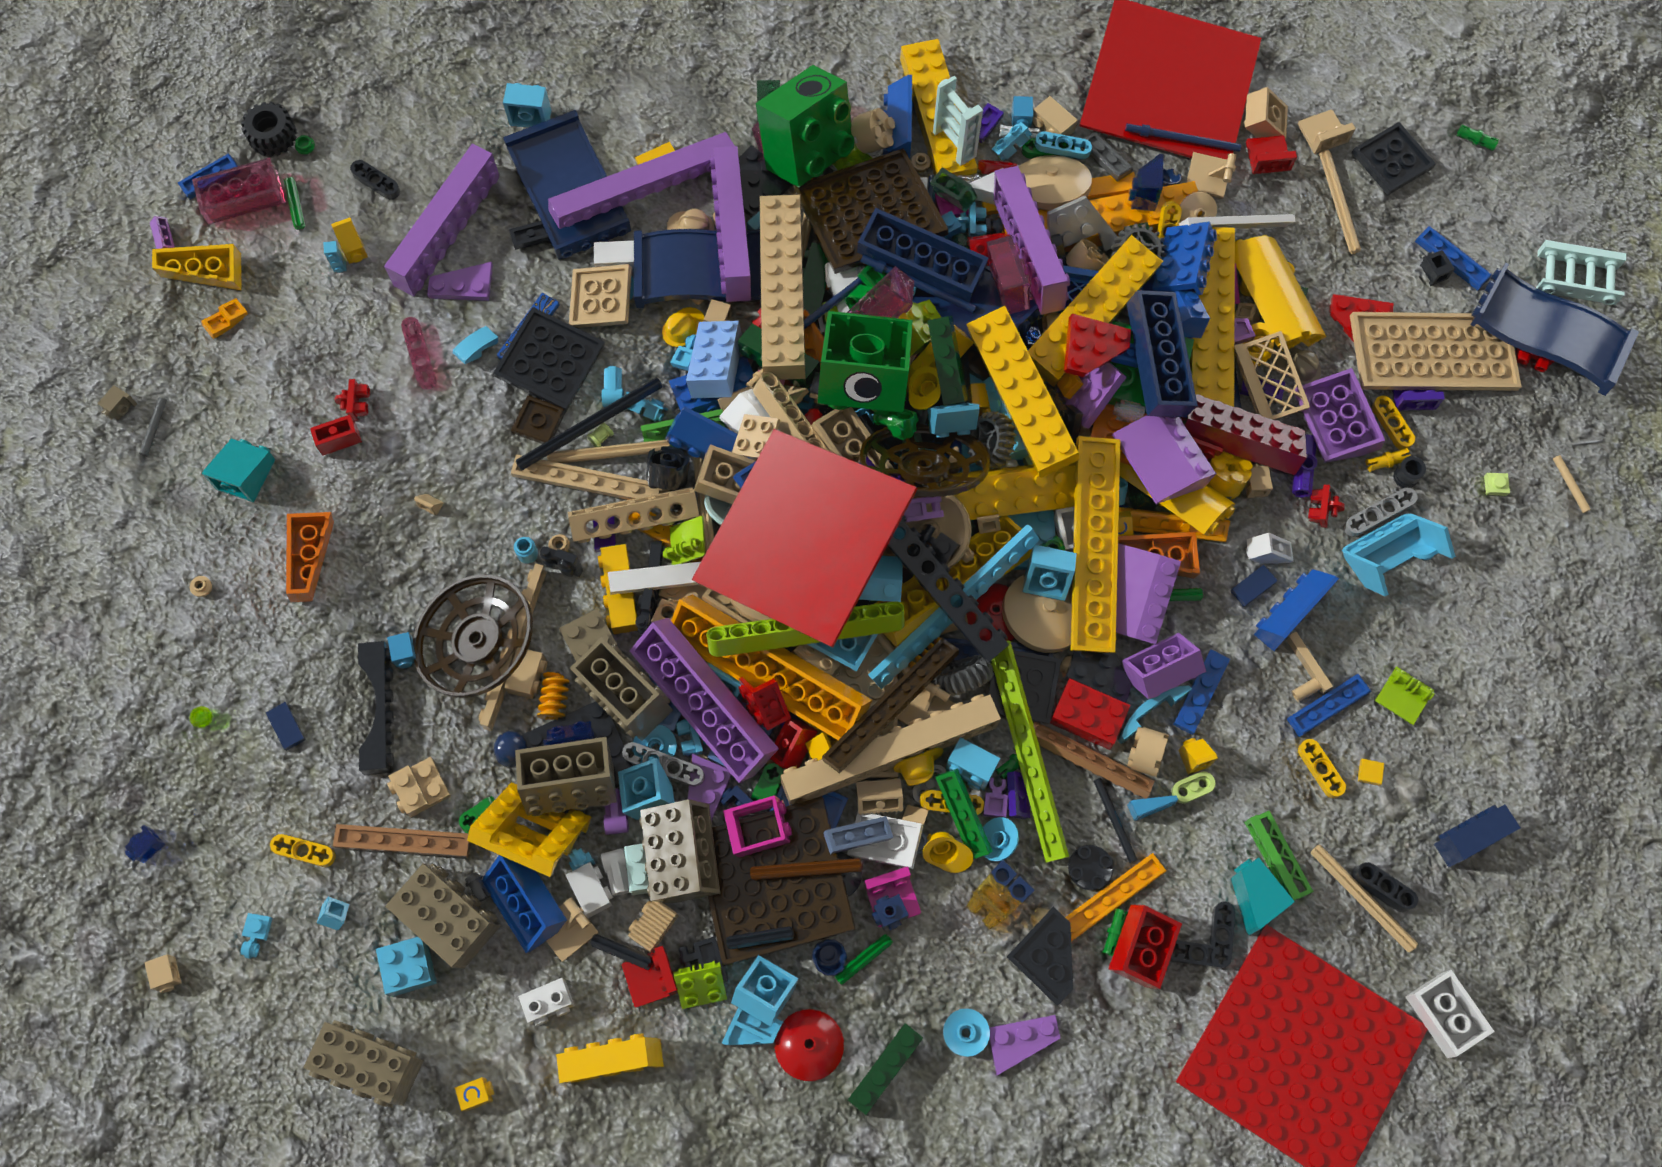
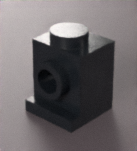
M1443 250L1426 254L1420 264L1430 280V286L1447 280L1455 270Z

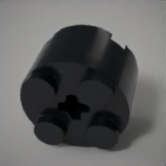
M663 446L659 451H655V448L650 450L647 457L646 470L648 486L652 489L660 488L670 492L681 490V487L685 486L688 482L689 455L685 456L683 450L671 446Z

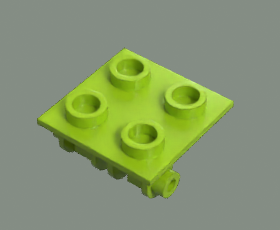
M703 516L670 527L671 547L665 548L663 556L671 560L672 565L683 564L705 556Z
M1396 666L1375 701L1414 725L1428 700H1431L1435 693L1432 688Z
M712 961L711 963H706L703 969L702 965L699 964L698 970H695V966L692 965V971L690 967L683 969L678 968V971L674 972L682 1009L727 1000L720 962L715 963V961Z

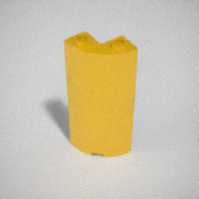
M1262 235L1235 241L1236 267L1270 334L1282 331L1288 349L1301 342L1310 347L1327 337L1276 239ZM1275 338L1274 341L1277 347L1280 349L1281 344L1279 338Z
M1120 463V476L1151 497L1133 467ZM1208 484L1202 489L1160 503L1206 536L1209 533L1213 534L1220 525L1218 523L1220 519L1222 521L1225 518L1229 519L1235 511V503Z

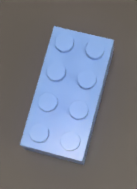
M739 321L699 322L686 379L691 398L732 397L740 358L738 340L742 336Z

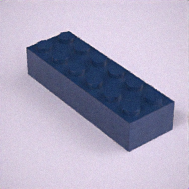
M875 208L858 241L857 253L861 255L865 254L878 261L881 259L887 262V265L969 303L989 260L988 257L877 208Z
M1137 290L1127 302L1147 416L1187 417L1198 405L1176 292Z

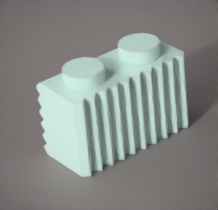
M642 844L625 846L629 892L631 895L648 893L647 887L649 882L648 874L645 871L646 856Z

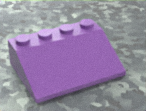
M1352 368L1302 385L1310 408L1303 410L1302 413L1324 462L1359 457L1382 448L1385 438ZM1295 395L1299 406H1302V399Z
M1146 415L1112 434L1114 439H1120V449L1156 504L1202 489L1216 475V472L1179 417Z
M1118 543L1116 633L1156 644L1181 561Z

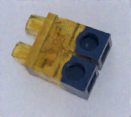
M1003 859L972 893V898L966 906L974 915L982 907L989 912L982 920V923L989 930L999 923L1002 924L1035 891L1019 876L1003 892V889L1017 876V873Z

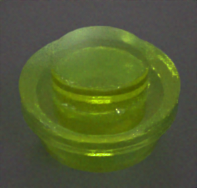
M199 706L191 711L189 719L196 728H204L211 723L213 715L207 707Z

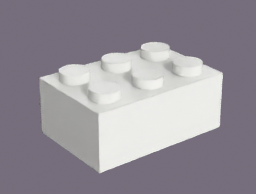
M1452 970L1439 974L1405 996L1447 1058L1459 1056L1495 1032Z

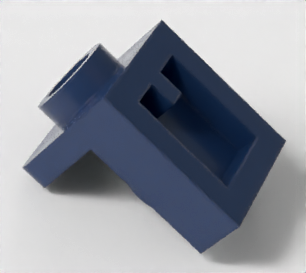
M737 785L733 789L731 787L723 793V799L721 800L725 808L734 799H736L734 802L736 806L753 802Z

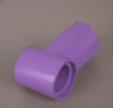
M616 789L617 802L605 806L604 829L606 835L629 832L628 816L622 812L620 789Z

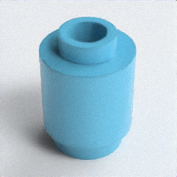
M521 537L516 540L514 551L518 559L525 564L534 562L538 557V549L534 541L529 537Z

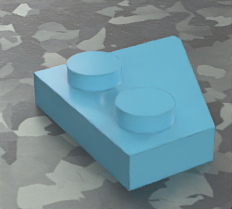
M738 1008L722 1044H773L783 1021L776 1018L770 1027Z

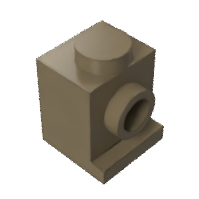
M115 385L97 403L103 409L101 413L110 420H113V418L119 420L128 412L131 405L134 407L137 405L129 394Z

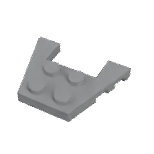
M1082 196L1047 212V229L1050 232V236L1059 233L1063 240L1064 248L1097 233L1105 251L1111 249L1112 245L1115 244L1114 239L1117 235L1086 196Z

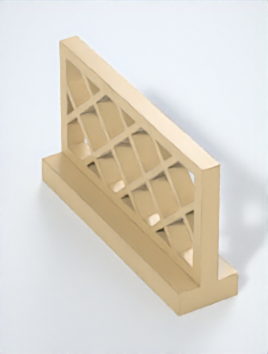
M1282 331L1234 346V356L1256 414L1277 420L1310 408ZM1279 338L1281 347L1278 352L1267 347L1270 340ZM1257 346L1263 350L1259 358H1255L1249 354L1248 348ZM1265 350L1276 355L1272 365L1260 360ZM1278 356L1287 360L1288 366L1286 370L1274 366ZM1258 363L1270 368L1266 377L1256 373L1255 369ZM1272 369L1283 374L1279 384L1267 379ZM1285 375L1294 379L1296 384L1293 390L1281 385ZM1265 382L1277 387L1273 396L1264 393L1262 388ZM1279 388L1291 393L1286 403L1275 398ZM1293 394L1302 399V406L1294 407L1288 404ZM1273 401L1284 406L1281 413L1272 415L1270 406Z

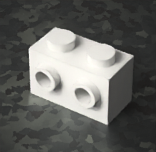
M563 978L518 996L527 1023L535 1024V1026L548 1022V1017L556 1014L557 1017L563 1016L570 1012L569 1008L575 1006L567 983Z

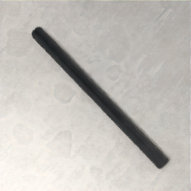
M655 377L516 459L517 466L520 470H524L658 391L663 387L661 381Z

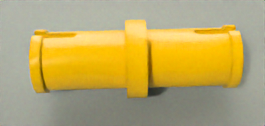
M1408 448L1392 453L1389 451L1384 452L1381 456L1366 459V466L1370 465V467H1367V470L1372 472L1384 467L1392 468L1395 464L1401 463L1405 458L1411 456L1410 454L1406 455V453H1409Z

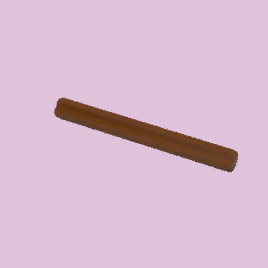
M857 858L756 866L750 868V876L753 880L861 872L863 864L862 860Z

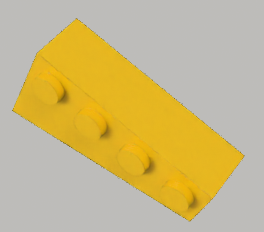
M234 244L152 249V268L160 277L242 291L241 252Z
M644 1033L630 1035V1040L622 1041V1038L609 1039L608 1044L601 1046L600 1042L586 1044V1049L578 1050V1046L564 1048V1053L556 1054L559 1083H574L597 1079L602 1075L603 1077L620 1075L623 1071L625 1073L643 1071L644 1067H664L660 1038L644 1037Z

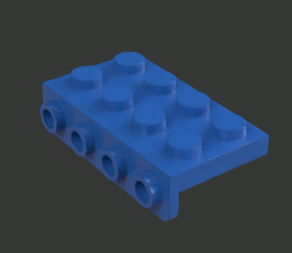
M1210 221L1194 223L1189 226L1167 227L1163 245H1167L1164 250L1167 255L1161 257L1163 263L1156 271L1152 287L1153 291L1172 292L1195 289L1197 295L1203 294V290L1207 286L1206 277L1207 272L1210 271V259L1214 254V242L1217 241V232L1212 228Z
M743 356L739 358L733 392L747 387L746 383L753 378L754 373L749 361ZM687 375L669 380L680 411L684 406L699 414L721 409L718 403V399L721 397L691 398L686 382Z

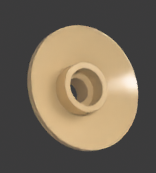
M1205 192L1192 193L1180 204L1182 210L1180 222L1187 218L1198 217L1199 211H1203L1200 217H1216L1217 204L1214 198Z

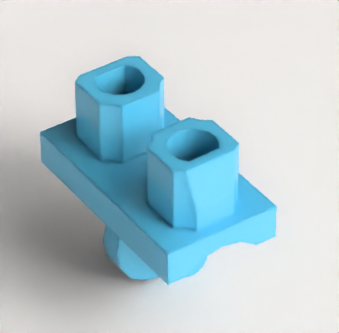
M970 202L968 217L963 212L957 218L962 225L961 232L965 233L966 228H968V237L986 235V225L976 224V221H985L986 208L976 207V202Z
M686 719L677 722L676 730L678 736L690 733L691 740L681 742L683 756L702 754L703 749L699 734Z

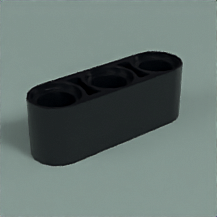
M1365 862L1353 869L1352 877L1367 892L1394 910L1406 912L1417 906V894L1376 865ZM1361 869L1368 872V879L1362 877ZM1381 882L1387 884L1388 893L1382 890ZM1401 895L1408 899V906L1401 902Z

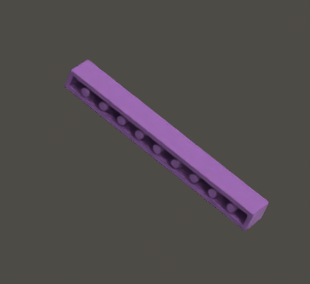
M726 132L549 198V212L559 229L570 227L576 222L588 220L597 214L606 213L615 207L624 206L633 200L642 199L646 195L660 192L672 185L676 186L685 180L694 179L701 174L711 172V169H715L711 168L710 156H714V147H731L735 145Z

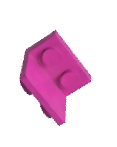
M908 866L864 881L873 913L875 912L874 906L877 905L876 901L887 895L891 898L899 894L909 914L908 918L921 914L910 881L911 874ZM891 911L885 912L887 915L893 914Z

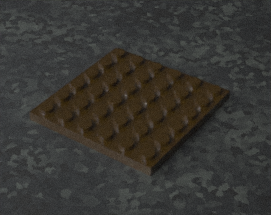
M904 148L809 180L799 188L795 185L793 186L795 194L800 195L801 207L834 274L864 264L861 262L863 255L857 253L858 241L875 208L941 237L949 235L948 227Z
M822 796L786 806L784 818L785 822L789 823L792 835L789 836L790 843L740 858L733 854L727 825L723 824L712 827L720 894L708 896L723 966L856 930L842 873L753 880L750 876V868L756 866L839 860L837 853L830 854L823 834L826 830L831 829ZM774 810L739 820L745 847L780 837ZM788 926L794 930V938L791 940L737 949H728L726 943L728 936Z

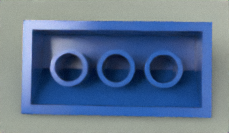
M907 75L889 85L888 94H884V106H887V110H884L888 117L894 119L895 128L892 132L894 144L883 149V155L904 148L910 159L912 139V75Z
M1156 273L1145 283L1141 290L1153 291L1152 287ZM1195 289L1172 291L1176 292L1184 337L1202 338L1210 317Z
M684 406L675 417L665 439L673 447H681L687 450L689 455L704 459L710 444L732 452L738 434Z
M1314 569L1308 575L1303 573L1296 581L1299 585L1295 589L1290 587L1282 596L1285 600L1281 604L1277 602L1269 610L1272 613L1268 619L1263 617L1256 625L1258 630L1254 635L1271 650L1275 651L1339 578Z
M499 855L482 878V882L491 894L492 900L525 953L531 952L557 934L567 921L535 870Z

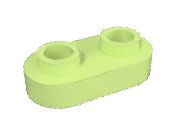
M1208 772L1196 773L1178 781L1172 788V796H1177L1178 803L1185 804L1209 794L1215 787V779ZM1199 781L1205 782L1206 787L1202 788L1199 785ZM1179 790H1185L1186 796H1181Z

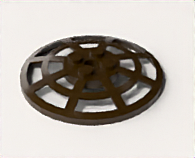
M916 424V432L914 433L932 434L928 425ZM885 427L871 434L860 448L861 465L888 476L900 475L905 479L904 482L910 485H928L929 488L917 487L918 489L914 496L944 497L968 491L979 485L986 478L990 469V455L987 449L978 439L970 434L957 435V432H949V436L946 437L942 445L931 442H915L913 435L910 438H906L907 443L899 444L886 450L878 443L894 436ZM957 440L970 447L977 455L965 458L958 451L950 447ZM918 448L933 449L937 451L935 452L932 450H919ZM871 449L881 454L879 468L866 464V457ZM907 449L910 450L909 452L904 453L901 457L895 455V453H898L900 451ZM945 453L951 455L958 461L950 463L948 458L944 456ZM889 459L897 463L898 469H886L885 464ZM981 460L983 464L982 473L978 477H968L970 472L969 465ZM963 468L961 476L949 475L950 470ZM944 480L953 482L943 487H939L937 484Z
M494 575L469 576L445 587L426 606L414 632L413 645L416 658L414 659V664L424 682L439 693L454 698L479 696L501 685L519 667L531 642L533 617L526 597L510 581ZM487 584L485 597H477L461 603L456 595L457 592L470 586ZM495 585L510 590L519 598L512 608L503 601L494 598ZM446 600H449L455 609L445 618L440 629L427 628L435 612ZM484 604L482 613L469 615L466 609L475 605ZM492 605L498 606L506 612L498 621L490 616ZM524 607L527 615V631L525 638L518 639L516 615ZM459 615L462 621L455 628L454 633L447 632L450 624ZM511 621L512 638H502L501 628ZM481 635L480 640L477 643H473L474 638ZM424 636L436 638L435 651L438 662L428 667L425 666L423 658ZM444 640L451 641L454 652L444 658L443 653ZM500 647H509L504 657L496 664L493 656ZM522 647L513 664L501 675L499 669L509 660L515 648ZM459 659L467 663L463 674L453 671L449 665ZM486 662L489 668L488 671L471 675L475 665ZM443 669L445 673L459 680L454 691H450L435 682L430 674ZM492 675L494 681L489 685L474 691L463 692L468 682L482 680Z

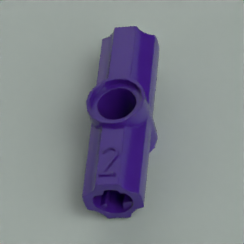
M1308 434L1305 435L1307 458L1293 479L1292 493L1295 497L1299 498L1312 495L1314 469L1317 466V459L1315 457L1317 444L1313 435Z

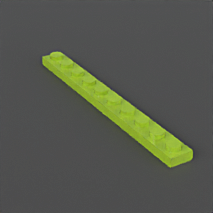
M1007 641L1009 645L991 661L1047 863L1069 857L1011 641Z

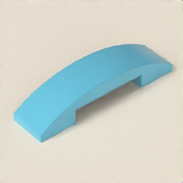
M1189 685L1179 686L1161 693L1158 697L1148 699L1130 717L1120 734L1118 742L1122 744L1136 734L1138 727H1141L1137 721L1165 700L1172 707L1187 696L1192 688Z

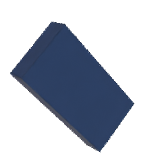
M1262 565L1233 587L1230 592L1245 607L1278 580Z
M286 702L265 712L284 750L287 751L306 740Z

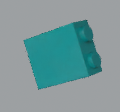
M231 438L203 470L202 475L216 490L254 503L276 459L270 453L271 450L259 445V447H256L244 439L238 441Z
M1259 857L1254 861L1249 858L1234 869L1236 874L1231 880L1248 935L1263 928L1295 902Z

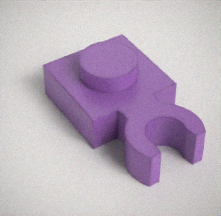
M991 778L989 789L992 793H985L983 816L1006 818L1008 795L1002 794L1006 787V780L1002 779L1001 786L996 787L993 784L994 778Z

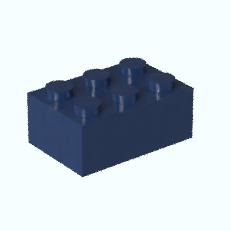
M1505 804L1499 808L1493 805L1439 835L1440 841L1434 843V846L1447 866L1451 867L1521 827Z

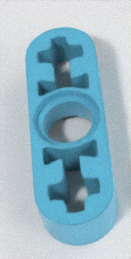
M1050 132L1038 133L1035 140V147L1040 152L1076 159L1088 158L1092 149V144L1087 139ZM1060 142H1065L1068 144L1069 147L1066 149H1062L1058 146V144Z

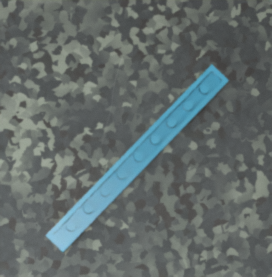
M1027 524L963 584L965 587L963 591L967 596L972 595L977 600L1009 568L1016 564L1028 550L1035 546L1040 539L1033 528ZM953 595L950 602L953 607L957 608L961 605L962 600L960 596ZM939 607L868 675L882 690L953 622Z

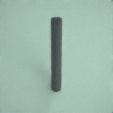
M158 398L139 453L142 456L147 457L167 402L164 398Z

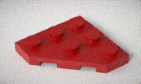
M1333 294L1331 297L1330 316L1334 321L1337 320L1344 328L1343 331L1354 342L1350 321L1352 312H1393L1394 303Z
M1072 313L1068 320L1064 372L1085 377L1098 367L1100 368L1110 362L1116 356L1123 354L1130 348L1131 329Z

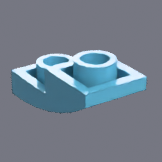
M484 326L462 340L453 349V354L464 364H467L482 357V350L497 344L498 336L487 326Z

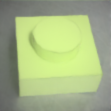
M1486 473L1484 476L1486 495L1507 496L1510 493L1508 473Z

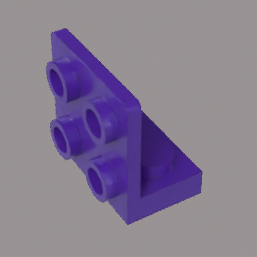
M1392 390L1394 404L1398 411L1436 410L1445 399L1444 392H1436L1435 390Z

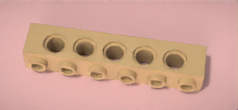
M693 487L568 512L573 542L578 541V543L588 542L591 538L595 537L600 539L609 538L612 534L619 532L620 534H629L634 529L639 528L641 530H649L654 525L659 524L669 526L674 524V521L682 520L685 522L699 517ZM674 504L681 505V509L677 512L670 510ZM653 508L661 510L657 516L649 514ZM633 512L640 514L637 520H630L628 517ZM612 516L619 518L616 524H609L607 521ZM589 521H596L598 523L597 527L593 529L588 528L586 524Z

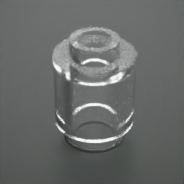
M1121 399L1120 403H1115L1113 415H1116V420L1133 423L1144 417L1146 407L1141 406L1140 403Z

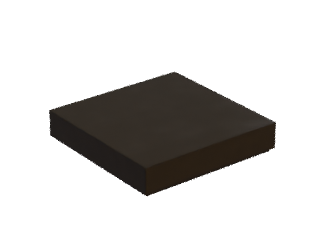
M527 395L511 428V432L543 444L554 438L566 411L561 407Z

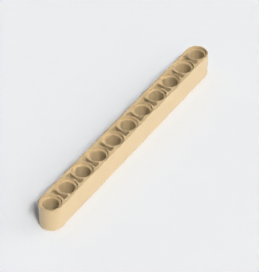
M764 372L755 384L753 392L769 416L781 420L778 429L783 433L829 451L779 379L773 373ZM887 546L882 556H895V554Z

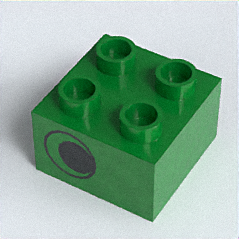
M815 65L810 66L756 103L766 170L798 188L813 177L821 175L827 167L841 157L848 156L854 149L855 139L851 133V105L849 103L847 81Z

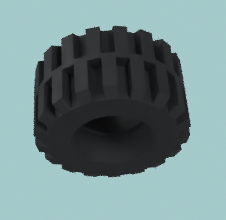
M261 102V105H254L253 109L249 108L247 110L248 114H244V121H241L243 128L241 129L251 148L256 153H260L262 156L267 154L269 157H273L274 154L279 156L281 152H287L288 147L294 145L292 141H296L297 137L295 134H297V130L288 111L280 104L275 105L274 102H269V104ZM276 126V127H275L274 129H272L271 131L263 132L264 130H266V129L269 128V127Z

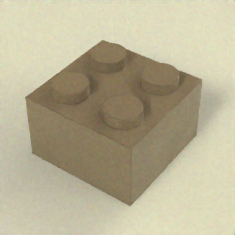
M598 608L559 628L575 661L587 652L601 637L609 645L614 643L618 647Z

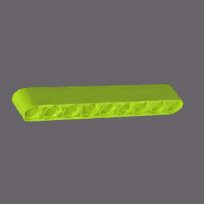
M886 602L854 607L837 640L903 629L905 626L903 604L900 602ZM774 619L713 627L708 630L706 635L709 653L715 657L820 642Z

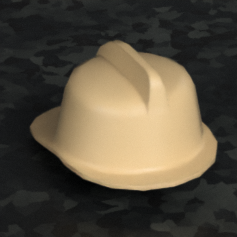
M690 209L673 214L667 222V229L714 231V223L702 210Z

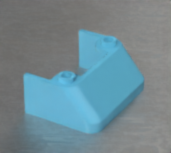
M1414 514L1401 515L1342 549L1345 560L1364 587L1383 596L1389 595L1383 573L1408 559L1416 557L1422 560H1429L1438 553L1449 558L1456 557L1448 527Z

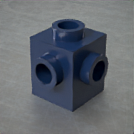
M899 894L891 898L887 895L876 901L877 905L874 906L875 912L872 913L876 925H881L883 930L889 928L890 931L902 925L901 921L909 917ZM891 911L893 914L887 915L885 912Z

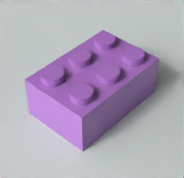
M1180 633L1122 660L1131 684L1147 699L1158 697L1161 693L1176 688L1180 684L1206 672L1201 650Z

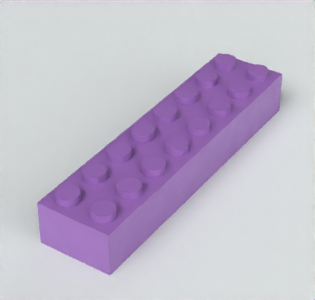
M471 144L385 264V270L394 287L412 296H415L417 291L422 289L428 276L432 275L439 260L444 258L446 250L456 241L458 233L466 227L468 219L472 214H475L482 199L487 197L492 185L497 183L499 172L491 152Z
M714 147V156H710L711 168H715L711 169L712 184H716L712 185L717 245L720 248L718 249V258L720 263L722 294H726V302L751 300L750 268L738 147Z
M1018 166L995 170L993 201L1007 234H1010L1011 244L1038 305V309L1041 315L1065 310L1066 301L1069 299L1067 286H1070L1069 275L1063 271L1062 259L1057 257L1056 246L1051 243L1050 232L1044 227V218L1038 213L1037 202L1032 199V191L1026 185L1024 173L1021 174Z
M669 618L651 623L631 648V654L738 783L754 777L779 748Z

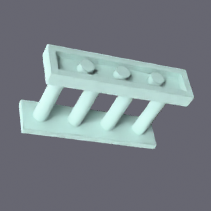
M953 76L941 81L937 87L933 133L937 135L942 131L945 132L957 147L956 162L962 166L977 155L983 109L979 105L973 108L966 106L955 92L957 78Z
M1545 240L1538 249L1537 257L1545 258L1547 262L1546 278H1543L1536 288L1551 295L1600 302L1605 305H1616L1624 296L1625 292L1615 290V273L1626 261V253ZM1555 260L1567 263L1566 282L1554 280ZM1575 263L1587 266L1586 285L1574 283ZM1595 267L1607 269L1606 289L1594 287Z

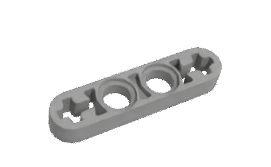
M1403 488L1360 511L1345 522V533L1351 537H1357L1402 513L1416 503L1418 499L1417 493L1411 488ZM1404 496H1405V497H1407V496L1410 497V500H1405V501H1403L1401 504L1399 503V501H1400ZM1384 504H1392L1395 509L1394 512L1386 511ZM1367 513H1374L1377 516V521H1370L1367 518ZM1362 520V524L1357 529L1351 528L1352 524L1356 525Z
M634 742L626 744L623 748V757L633 765L640 764L642 760L638 756L630 758L628 751H633L636 748L639 754L644 755L643 762L648 761L651 755H657L668 778L693 787L701 785L705 779L703 770L692 763ZM673 762L680 765V770L676 774L668 772V766ZM685 766H688L686 768L687 772L694 773L696 770L700 776L699 779H694V781H691V777L684 774L683 778L680 777L684 773Z

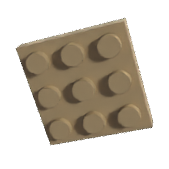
M629 264L573 269L569 325L583 328L628 324L632 267Z

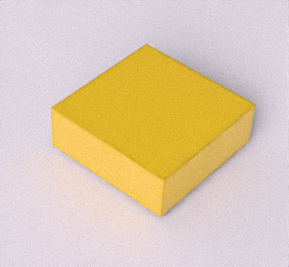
M1361 759L1358 782L1377 786L1382 785L1384 763Z

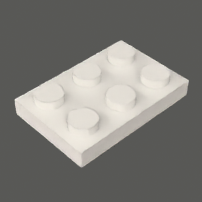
M857 812L855 823L884 816L869 813L860 815ZM887 817L893 834L891 840L851 849L847 853V855L855 858L903 868L908 866L909 869H913L923 825L921 823Z

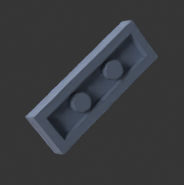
M887 816L828 829L823 832L830 854L888 841L893 838Z

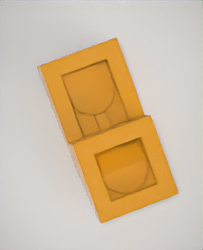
M237 298L219 306L218 313L201 320L202 326L213 339L233 328L248 314Z

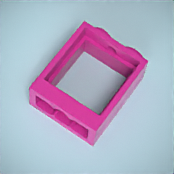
M775 795L723 810L732 851L739 858L790 843L789 836L792 835L789 823L785 822L784 814H786V807L783 800L780 801ZM774 807L780 837L745 847L739 817Z

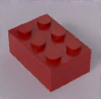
M1069 678L1050 724L1111 750L1130 705Z
M1130 905L1108 970L1146 988L1160 989L1182 923L1146 905Z

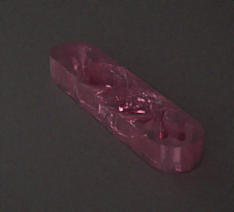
M407 317L402 321L401 328L414 374L419 386L422 389L428 390L436 385L435 372L418 319ZM411 324L414 325V326H413V329H414L415 334H413V335H412V333H411V331H410V329H409V328H410L409 325H411ZM414 341L422 342L419 348L411 347ZM419 358L427 359L424 365H416V361ZM426 371V374L429 377L428 382H424V375L422 372Z

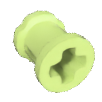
M602 423L591 434L588 433L586 437L595 447H602L601 444L609 436L612 437L614 433L607 424Z

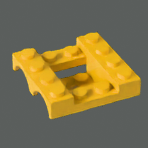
M511 782L470 826L467 841L551 877L559 859L563 854L568 856L581 831L584 833L588 831L591 816L575 809H570L567 814L563 812L543 813L540 816H527L517 790V784ZM520 816L550 829L552 832L548 836L516 823L517 818Z

